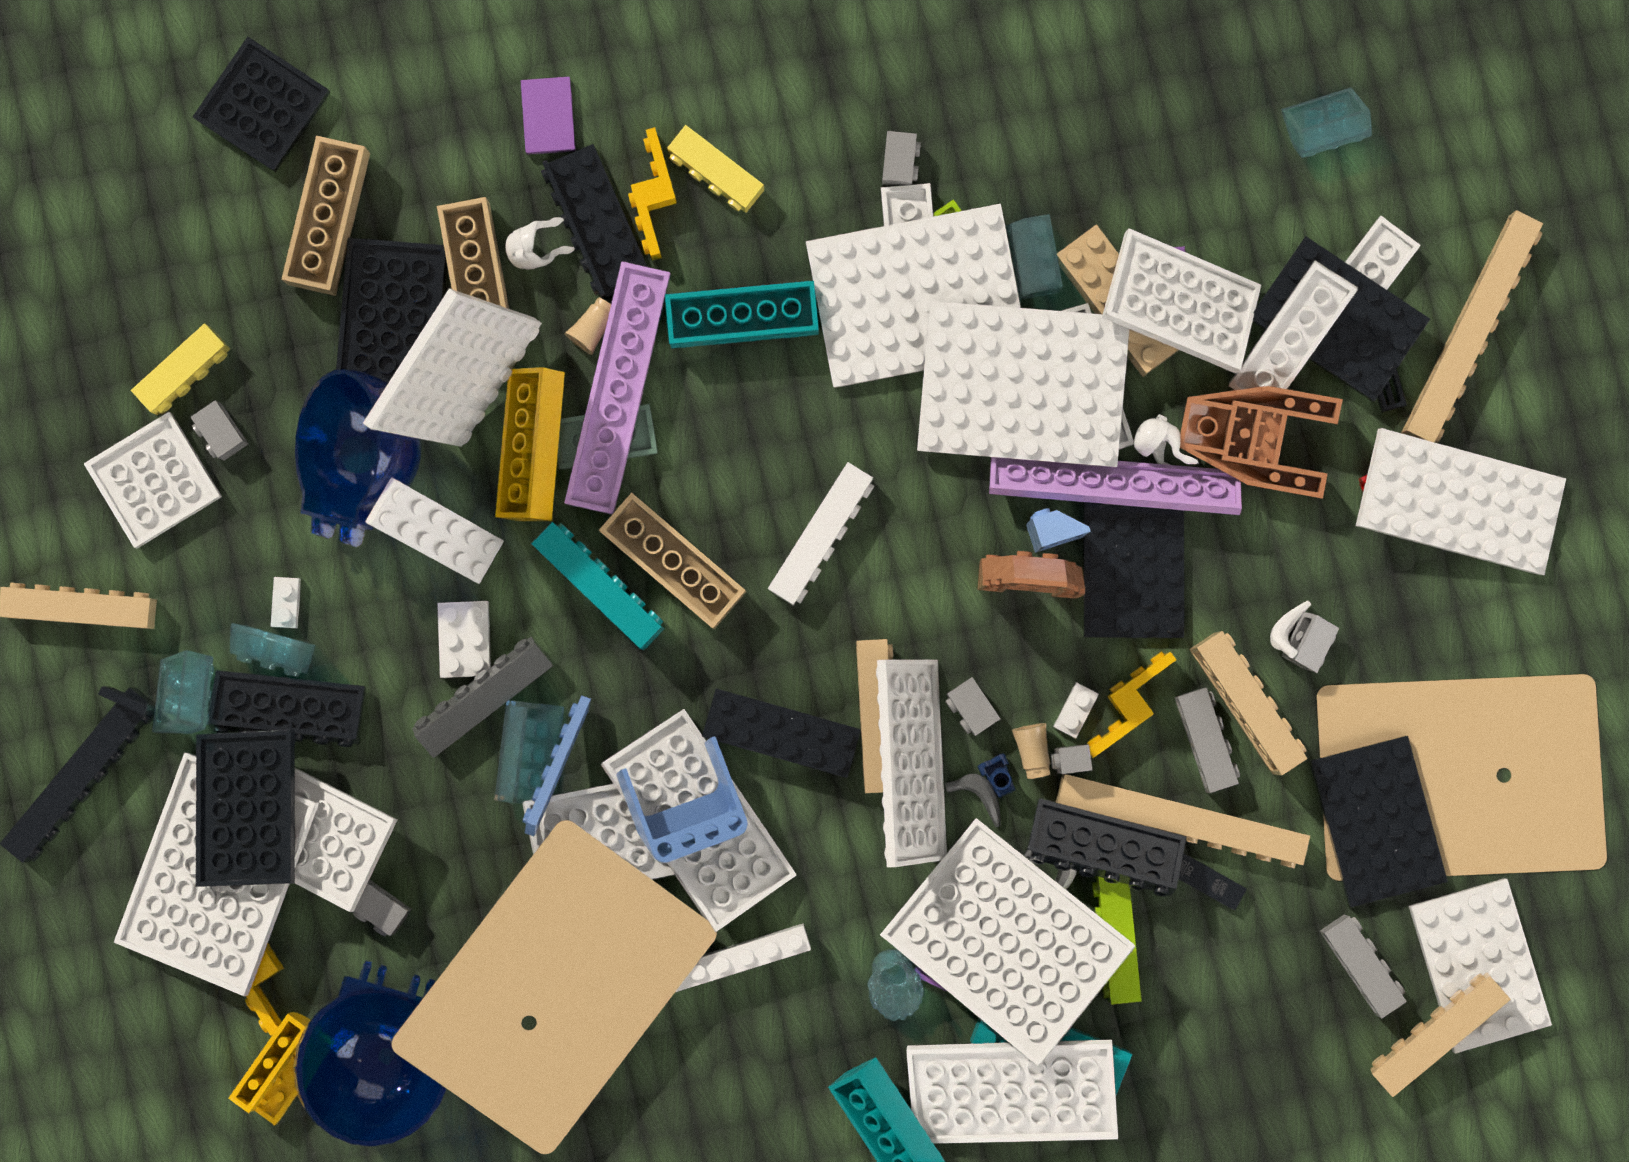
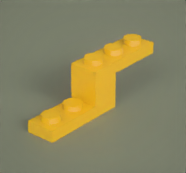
M655 127L646 130L648 138H644L643 141L647 153L652 152L654 161L650 162L654 177L659 175V177L632 184V193L628 194L632 208L637 207L639 216L635 217L638 231H644L646 239L642 240L645 255L650 254L652 261L662 257L649 211L677 203Z
M1162 651L1150 659L1152 664L1144 669L1140 666L1130 674L1132 679L1125 684L1121 680L1110 688L1112 693L1107 697L1125 721L1117 720L1107 728L1109 732L1101 737L1098 734L1087 742L1091 758L1096 757L1154 714L1136 689L1176 661L1171 652L1166 654Z
M267 943L245 1002L251 1011L257 1013L260 1018L258 1022L265 1033L268 1032L271 1036L282 1021L259 985L283 970L284 967L269 943Z

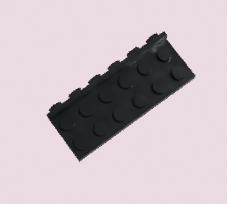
M591 144L550 163L547 160L542 162L545 169L541 170L546 184L551 183L554 188V192L550 194L556 207L561 205L564 214L560 216L564 219L565 228L571 227L574 236L570 237L575 251L581 250L584 258L580 262L585 273L590 272L594 281L589 283L595 296L600 294L601 298L606 300L614 296L621 262L647 267L594 144Z
M216 670L206 724L215 733L295 730V742H303V739L313 740V743L327 745L329 741L338 742L337 745L341 747H352L353 744L360 745V738L358 736L366 687Z
M1039 798L1024 857L1029 858L1035 864L1048 863L1054 865L1058 870L1068 871L1071 869L1078 871L1080 875L1085 877L1097 876L1104 878V881L1108 883L1118 884L1120 882L1128 884V887L1134 890L1147 889L1153 891V894L1157 896L1167 897L1172 895L1177 889L1186 836Z

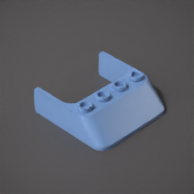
M715 736L709 738L704 743L718 779L717 789L711 794L650 816H644L627 769H622L616 774L637 832L654 859L658 862H671L738 837L747 829V818Z

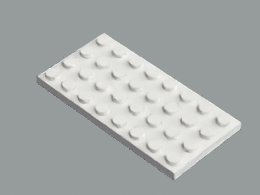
M1381 428L1377 431L1356 526L1525 572L1545 575L1566 478Z
M877 660L876 676L879 690L877 701L880 711L878 726L881 733L882 805L885 818L883 830L886 840L884 854L887 867L941 861L947 854L938 660Z
M685 709L601 764L624 800L625 797L616 774L622 769H627L644 816H650L711 794L718 786V779L704 744L706 740L702 737V734ZM734 782L735 790L747 818L748 825L746 831L738 837L667 862L698 910L709 921L715 932L796 876V873Z
M1112 1040L1059 1041L1039 1067L1010 1043L907 1046L911 1110L933 1143L1118 1139Z

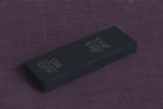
M1183 853L1179 880L1227 907L1236 910L1247 888Z

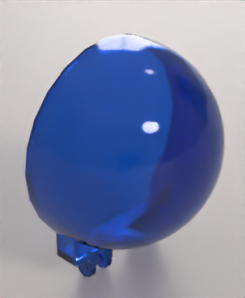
M333 370L323 375L312 387L305 399L295 437L296 471L302 491L300 513L312 516V533L326 539L333 537L336 524H340V542L352 545L353 547L361 546L364 530H373V526L366 523V520L391 477L408 487L411 486L419 469L422 451V441L419 438L373 430L363 423L388 383L361 371Z
M365 961L359 979L345 976L338 997L321 1008L306 1025L296 1047L293 1071L295 1089L301 1105L317 1126L330 1136L346 1143L372 1147L394 1143L414 1133L430 1119L439 1107L447 1088L396 1054L392 1048L393 1037L435 984V980H428L423 997L416 996L420 985L419 975L414 974L408 993L382 986L387 966L384 965L378 968L374 984L367 982L372 966L370 961Z

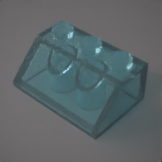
M1352 88L1281 109L1292 145L1301 158L1314 156L1316 153L1336 149L1339 146L1358 142L1372 136L1370 110Z
M1050 214L1024 218L1005 225L1019 299L1059 293L1063 288Z
M231 624L230 653L237 655L236 660L251 663L252 659L261 661V667L275 670L276 666L285 668L284 673L299 677L300 673H308L315 649L314 644L246 625Z
M186 650L160 661L152 732L192 734L206 729L209 720L207 714L208 702L211 698L210 684L214 673L212 656Z

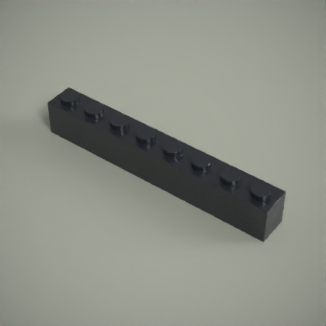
M129 687L125 693L154 705L153 707L155 708L152 714L142 715L116 703L0 842V845L22 863L34 862L44 852L42 848L47 841L51 842L57 837L60 832L58 828L64 821L68 822L75 815L76 806L80 802H85L92 794L90 789L96 782L100 783L108 775L107 769L112 763L116 764L125 753L123 752L124 748L128 744L134 743L140 736L139 730L143 725H148L156 717L157 713L155 711L159 706L139 689Z

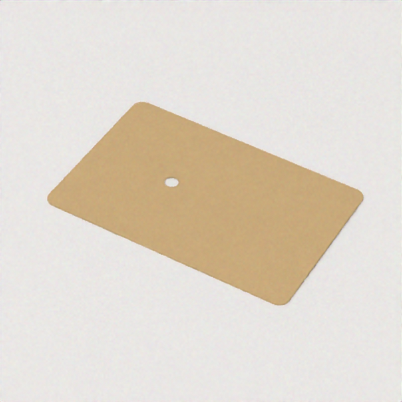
M1589 675L1327 685L1318 691L1317 713L1320 758L1405 735L1408 736L1446 876L1595 870L1605 865L1607 851L1596 684ZM1501 768H1507L1511 772V778L1506 783H1502L1497 779V771ZM1324 818L1326 870L1332 879L1342 881Z
M563 820L556 824L393 1037L392 1048L396 1054L541 1154H549L557 1148L716 939L717 932L714 931L707 919L574 822ZM526 1016H533L537 1021L536 1027L532 1030H525L521 1025L522 1019Z

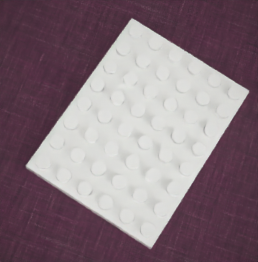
M1001 204L806 241L833 388L924 371L930 301L1020 308Z
M449 288L363 423L373 430L462 447L471 438V432L475 425L484 418L488 405L497 398L501 385L509 379L512 374L510 369H513L516 362L523 358L527 345L538 335L539 327L542 323L534 317Z
M930 301L917 451L1117 467L1129 329L1102 318L1103 314Z
M184 752L114 943L242 996H248L289 884L195 887L196 756ZM296 794L295 867L319 805L317 802Z
M977 818L880 934L1038 1067L1135 948L1132 942Z

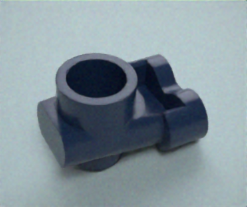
M1000 754L977 766L982 777L986 776L999 798L1015 791L1007 768L1009 762L1005 754ZM1001 779L1007 782V785L1002 788L997 785V782Z

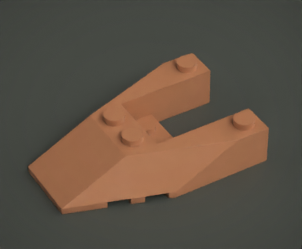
M1271 386L1187 397L1180 432V448L1247 485L1323 499L1327 473L1278 464L1287 415L1338 424L1343 399Z
M1017 551V556L986 555V558L980 560L978 590L1003 592L1006 589L1044 592L1052 593V597L1075 599L1085 594L1082 567L1077 566L1075 562L1058 559L1057 554H1043L1042 558L1032 557V552Z

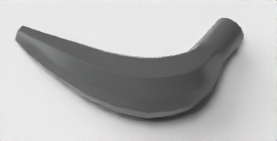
M968 774L956 781L945 783L947 793L956 790H969L975 793L985 806L994 826L998 827L1001 825L998 797L987 779L977 774Z

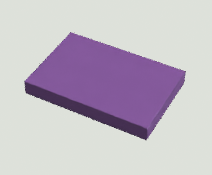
M570 77L521 80L526 154L576 151Z

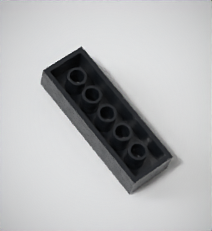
M716 688L702 737L709 739L715 736L716 740L722 743L848 778L861 729Z

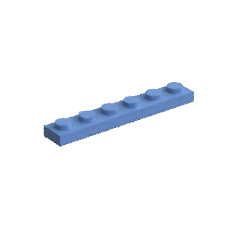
M581 695L578 704L573 703L569 713L571 721L569 725L565 723L561 730V744H555L550 758L554 760L551 766L546 765L541 780H544L542 787L537 786L532 798V801L535 802L532 809L527 808L522 821L526 824L525 834L534 837L588 714L590 698Z

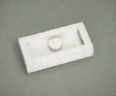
M274 577L271 627L298 628L301 579Z
M1075 683L1053 727L1073 738H1077L1099 694L1079 683Z

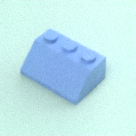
M1049 508L1035 512L1030 517L1031 520L1026 524L1035 553L1083 538L1090 532L1089 526L1058 510L1050 512Z

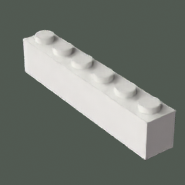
M847 462L768 587L769 591L793 606L796 601L798 603L803 601L808 592L805 589L809 581L814 583L821 572L818 566L823 559L828 561L835 550L831 547L835 539H842L848 529L844 526L849 517L854 519L861 508L858 505L862 497L867 499L873 490L874 485L871 484L873 477Z
M804 923L704 954L676 992L810 951L811 946Z

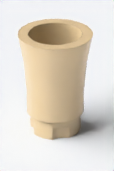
M598 297L582 317L565 332L566 337L580 349L592 355L605 333L611 304Z
M1046 723L1013 729L1012 732L1018 745L1027 778L1034 779L1050 775Z

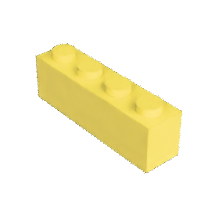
M687 125L683 127L667 148L670 154L669 159L679 167L682 164L690 170L688 173L699 182L704 180L709 184L708 189L718 197L722 194L729 200L727 203L738 212L741 209L747 213L764 191V184Z
M204 323L131 391L151 413L155 415L164 414L172 407V402L178 396L183 397L190 391V385L196 380L203 379L209 373L208 369L212 365L222 362L227 357V352L230 348L210 326Z

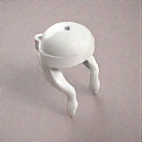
M555 217L548 221H533L513 231L506 240V253L510 262L520 269H535L548 265L559 254H570L575 250L574 247L561 246L540 258L532 250L537 229L556 227L564 219Z
M1159 414L1156 419H1148L1138 428L1134 438V447L1143 456L1147 457L1153 453L1158 464L1170 465L1164 462V450L1166 442H1168L1176 458L1186 464L1198 463L1196 459L1179 452L1180 432L1177 427L1167 422V417Z

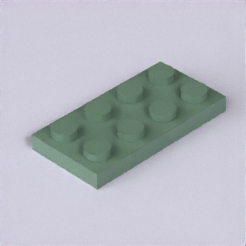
M650 404L640 405L627 459L658 454ZM585 415L563 418L560 421L557 455L560 470L573 468Z

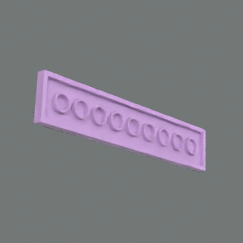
M621 262L564 502L567 505L611 515L615 512L665 301V294L669 284L670 272Z
M991 457L989 494L1240 515L1242 509L1241 481L1220 469L1118 461L1117 467Z

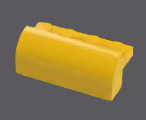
M288 1013L228 1099L247 1113L256 1111L273 1125L278 1124L336 1040L318 1028V1024L299 1013Z

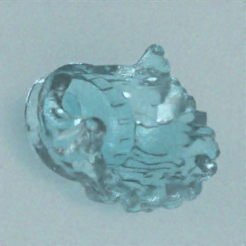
M897 949L884 950L874 958L872 975L867 984L872 1007L878 1009L880 1014L884 1015L886 1019L892 1021L897 1019L906 1020L907 1015L912 1016L919 1009V1004L922 1003V997H924L920 975L913 970L912 962Z

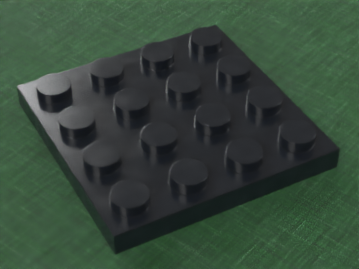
M247 36L192 117L276 173L330 94V90Z

